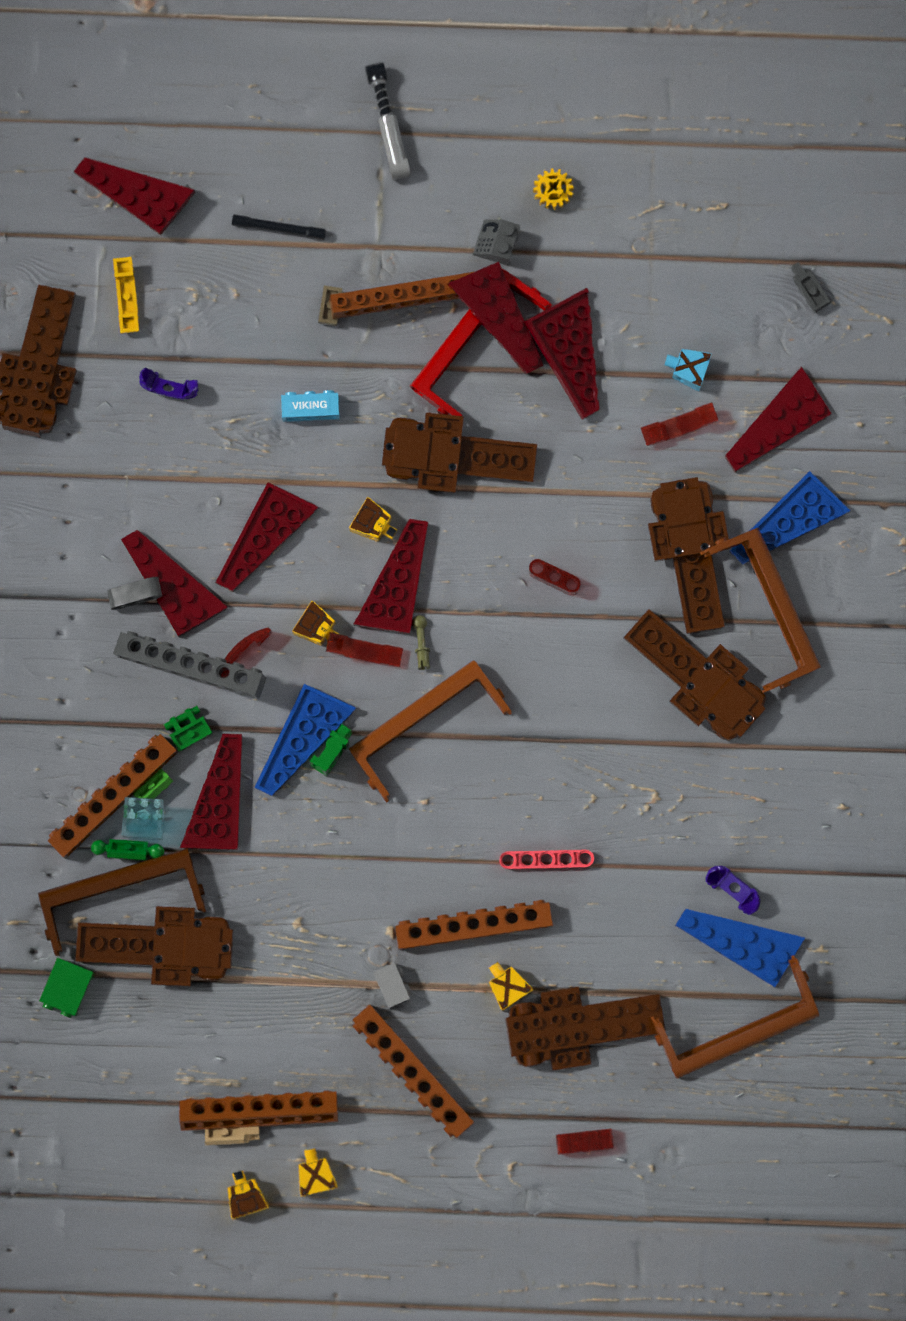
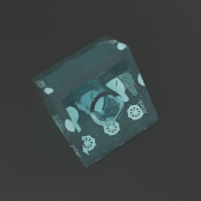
M125 797L122 836L124 838L163 840L164 799Z

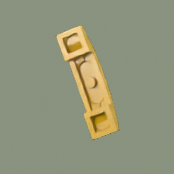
M132 257L113 258L120 333L139 332L137 294Z

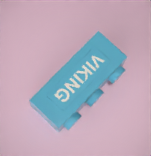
M326 390L319 394H316L314 391H307L304 394L287 392L285 395H281L283 422L340 419L339 396L333 390Z

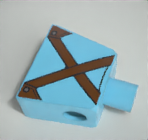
M681 349L679 358L667 355L664 365L675 369L672 376L673 379L696 391H700L712 354Z

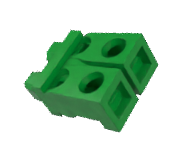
M343 724L337 732L332 730L329 735L330 738L326 742V748L319 758L315 755L311 758V767L327 777L341 757L343 749H348V740L352 735V730Z

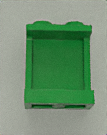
M57 958L39 999L43 1003L42 1007L51 1011L57 1008L61 1010V1015L71 1018L72 1015L77 1016L81 1002L95 973Z

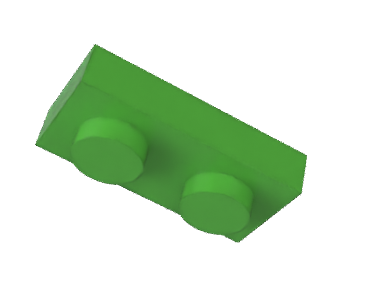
M161 768L133 795L140 803L146 801L149 804L163 790L167 789L173 780Z

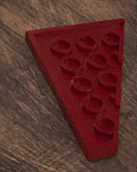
M587 288L524 322L582 420L600 410L599 400L597 399L596 365L593 355V332L588 300L589 290Z

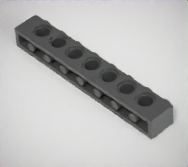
M127 631V634L120 632L113 652L118 658L260 699L267 678L260 669L251 667V670L245 669L244 665L233 662V665L226 663L227 660L216 657L211 659L208 658V654L202 652L194 654L191 653L190 649L180 646V649L173 647V644L165 641L160 644L156 642V639L145 636L143 639L138 637L137 633ZM141 644L140 650L134 652L135 646ZM158 649V655L156 657H152V652ZM175 654V661L169 662V658ZM194 660L193 666L187 668L188 661ZM208 665H212L211 671L205 673V667ZM229 670V676L222 678L223 672ZM247 675V681L241 684L240 678Z

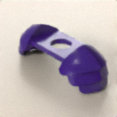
M144 368L140 372V385L151 393L179 400H187L197 396V380H186L184 384L158 378V372H153L152 369ZM170 385L174 390L165 391L163 387Z
M714 866L709 869L705 879L709 886L713 889H716L718 886L740 903L738 908L747 915H751L759 909L761 903L760 896L754 888L749 887L730 872L729 868ZM733 882L738 883L740 891L733 892L730 889V884Z

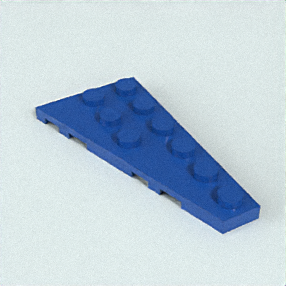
M809 471L751 530L759 527L770 552L849 513L850 510ZM742 544L730 549L729 552L742 565L750 561Z
M304 684L254 788L273 796L330 737L329 735L332 730L336 731L356 710V707Z
M689 909L684 910L675 925L774 988L789 965L788 960L792 959L791 956L796 954L805 937Z

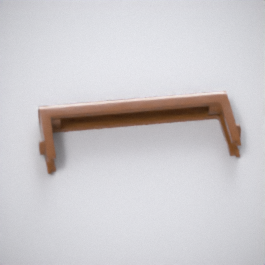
M759 527L727 541L726 538H722L715 542V546L700 552L706 558L739 544L743 545L798 667L797 670L764 685L762 693L778 686L780 689L791 685L790 681L821 668Z
M474 660L348 748L368 776L369 780L367 782L372 790L377 789L386 803L389 801L388 797H390V794L367 762V759L473 683L479 682L504 715L506 713L512 714V711L503 700L505 696L499 688L495 689Z
M794 955L788 961L802 997L800 1002L686 1052L676 1055L662 1022L659 1021V1018L654 1019V1016L651 1017L657 1035L654 1036L659 1047H663L676 1079L820 1016L807 984L809 977L805 970L802 971Z

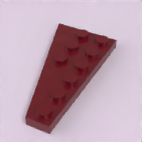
M84 157L73 171L78 177L159 235L164 233L195 194L194 189Z
M499 262L447 284L459 296L458 298L467 305L471 313L485 329L495 337L499 345L509 353L513 361L525 374L544 366Z
M802 366L725 455L734 473L832 414Z
M267 482L215 583L234 592L319 507Z
M408 520L396 546L392 550L388 561L384 565L356 618L354 626L410 634L428 528L427 521Z
M136 530L121 539L143 578L159 577L163 596L156 600L178 637L228 609L224 603L140 531Z
M222 734L180 849L238 850L242 734Z

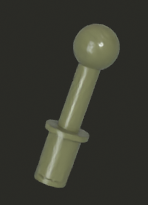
M417 615L412 620V626L417 630L418 649L415 650L418 659V669L425 670V667L430 669V648H426L424 633L427 620L424 616Z

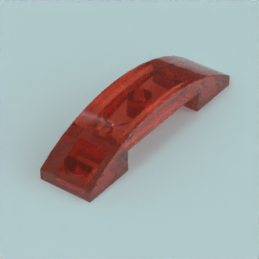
M711 402L677 417L641 427V431L646 445L650 446L694 432L719 421Z
M268 627L258 630L242 639L225 657L226 663L233 664L253 642L260 646L272 634L271 629ZM224 671L222 678L228 677L230 671Z
M330 632L326 652L359 661L400 667L403 648L357 640Z

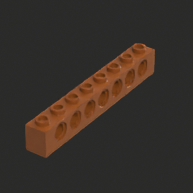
M473 272L332 294L329 300L332 318L337 319L459 299V296L447 284Z
M161 734L159 736L154 735L148 741L149 745L144 750L142 748L134 754L135 758L130 763L127 761L120 767L121 772L107 779L105 782L107 785L103 789L98 788L91 795L93 798L88 803L86 801L77 808L78 812L74 816H68L63 821L64 825L60 829L56 828L50 833V839L47 841L63 858L66 859L128 801L142 785L178 753ZM153 750L159 752V757L155 760L149 758V754ZM144 764L145 770L142 773H136V765ZM124 777H129L131 783L126 787L122 786L121 780ZM115 790L117 793L116 798L108 800L107 793ZM98 803L102 804V811L94 813L93 806ZM87 817L88 824L84 827L79 826L80 818ZM68 830L74 832V837L71 840H66L64 837Z
M545 900L533 901V905L526 906L525 903L514 904V908L509 909L506 906L495 907V911L487 912V908L475 910L476 914L468 915V911L456 913V917H449V914L437 916L436 920H430L429 917L419 918L416 923H410V920L400 921L399 925L395 926L398 949L402 950L552 927L549 902L545 903ZM527 911H535L537 918L534 921H529L526 918ZM510 913L516 914L518 918L514 924L508 923L506 919ZM491 916H495L498 919V924L495 927H491L487 923V919ZM471 919H476L479 922V927L475 930L468 927V922ZM457 922L460 925V930L455 933L449 930L450 923ZM432 925H438L441 928V932L438 935L430 933L429 929ZM413 928L421 930L422 934L419 938L411 937L410 932Z
M370 1004L353 1019L355 1024L352 1026L359 1034L363 1032L368 1037L365 1041L372 1049L376 1047L381 1052L378 1056L385 1064L391 1063L394 1067L391 1069L398 1078L402 1076L406 1080L404 1084L411 1093L415 1091L420 1096L417 1100L424 1108L428 1106L433 1111L430 1115L437 1123L443 1122L446 1126L444 1131L450 1137L455 1136L457 1138L474 1123ZM370 1023L378 1025V1031L375 1034H370L367 1031ZM385 1037L391 1040V1046L387 1049L380 1046L381 1039ZM397 1052L404 1054V1061L399 1064L393 1060V1055ZM409 1067H415L417 1069V1076L414 1078L407 1077L406 1070ZM426 1081L430 1084L429 1092L422 1093L419 1090L421 1082ZM436 1096H440L444 1101L440 1108L432 1105V1099ZM448 1111L456 1113L457 1118L452 1123L447 1122L445 1119V1114Z
M326 1090L318 1093L303 1092L301 1094L284 1093L283 1095L265 1094L263 1096L246 1095L244 1097L226 1096L224 1098L207 1097L196 1100L192 1098L179 1100L181 1131L338 1122L337 1092Z

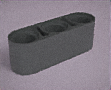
M150 577L107 590L111 610L126 608L163 596L159 577Z

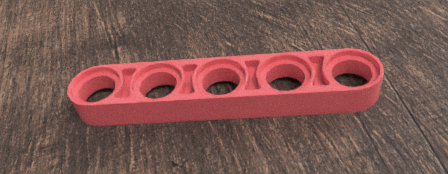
M589 850L507 851L501 854L499 862L502 868L508 870L587 868L593 864L594 855ZM584 853L589 854L591 857V861L588 864H583L580 861V856ZM544 854H549L552 857V863L544 865L541 862V857ZM563 854L571 856L570 864L565 865L561 862L560 858ZM505 855L513 857L514 862L512 865L506 866L503 864L502 859ZM524 855L532 856L533 862L531 865L527 866L522 863Z

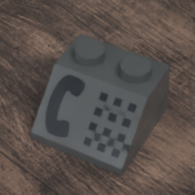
M484 219L473 255L509 266L520 232V225L503 219Z

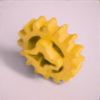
M551 168L550 173L544 170V176L538 174L537 178L539 181L534 180L536 187L533 188V193H537L535 200L540 199V206L545 203L546 209L552 206L553 210H555L556 205L563 208V202L568 204V197L572 198L573 193L570 192L574 189V186L570 185L572 179H566L567 173L562 175L561 169L557 173L554 172L553 168ZM563 184L565 185V188H566V192H565V193H564V190L561 189V187H562ZM541 185L545 189L544 194L541 192ZM550 187H551L552 189H553L554 187H557V190H552V191H550Z

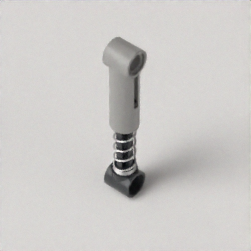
M384 63L365 66L368 83L372 85V89L375 91L374 97L377 99L376 105L379 107L378 113L381 115L378 122L392 180L410 177V168L405 155L397 117L391 113V105L388 100L390 97L387 96L386 91L388 89L385 88L387 75Z

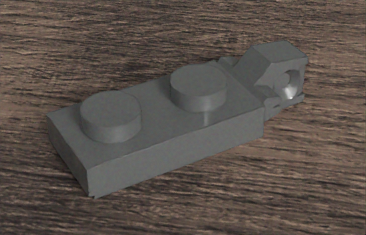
M799 262L792 265L791 270L795 275L792 277L794 283L812 311L816 313L829 305L831 301L813 273L808 269L804 270Z

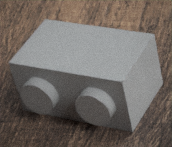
M395 963L373 972L389 1009L410 1000L409 995L412 992L408 983L404 985L401 979L404 974L400 965L396 967Z

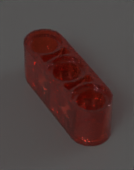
M535 559L530 563L529 574L532 578L570 596L576 595L579 592L581 583L576 576L540 559ZM535 565H540L543 568V571L541 573H535L533 572L532 567ZM552 573H556L560 576V579L554 582L550 580L549 576ZM571 581L575 582L577 588L570 590L566 584Z
M612 1129L555 1135L557 1154L614 1148Z

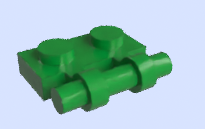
M197 705L191 709H185L184 713L177 717H171L170 721L163 724L167 731L173 727L176 732L170 734V737L179 752L213 734L203 716L197 720L194 715L200 712ZM187 719L191 721L190 724L183 728L179 725Z

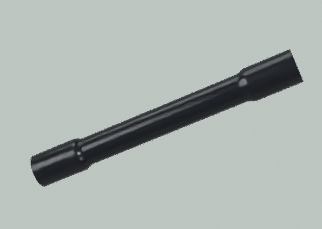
M235 214L232 217V226L258 228L325 240L326 229L267 221Z

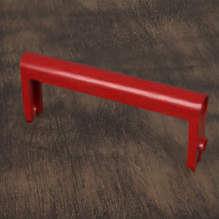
M502 269L510 289H513L543 311L552 306L549 301L541 296V293L536 288L528 287L508 271ZM470 309L410 385V388L415 393L436 407L439 414L463 416L432 392L431 389L481 326V323L471 313Z

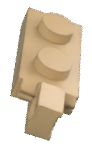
M259 1127L205 1129V1145L242 1144L260 1139Z

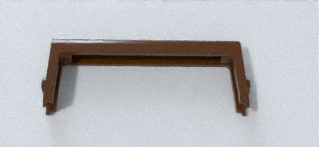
M188 848L38 892L47 926L45 935L47 941L51 940L55 956H60L59 952L63 951L53 914L55 907L177 871H186L197 909L206 913L202 895H205L202 883L198 884Z

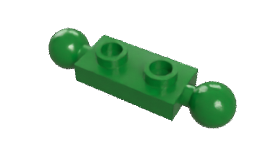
M110 839L109 844H105L102 840H96L91 845V851L95 855H102L107 852V858L146 860L147 855H150L152 858L164 855L162 845L153 844L151 847H148V842Z

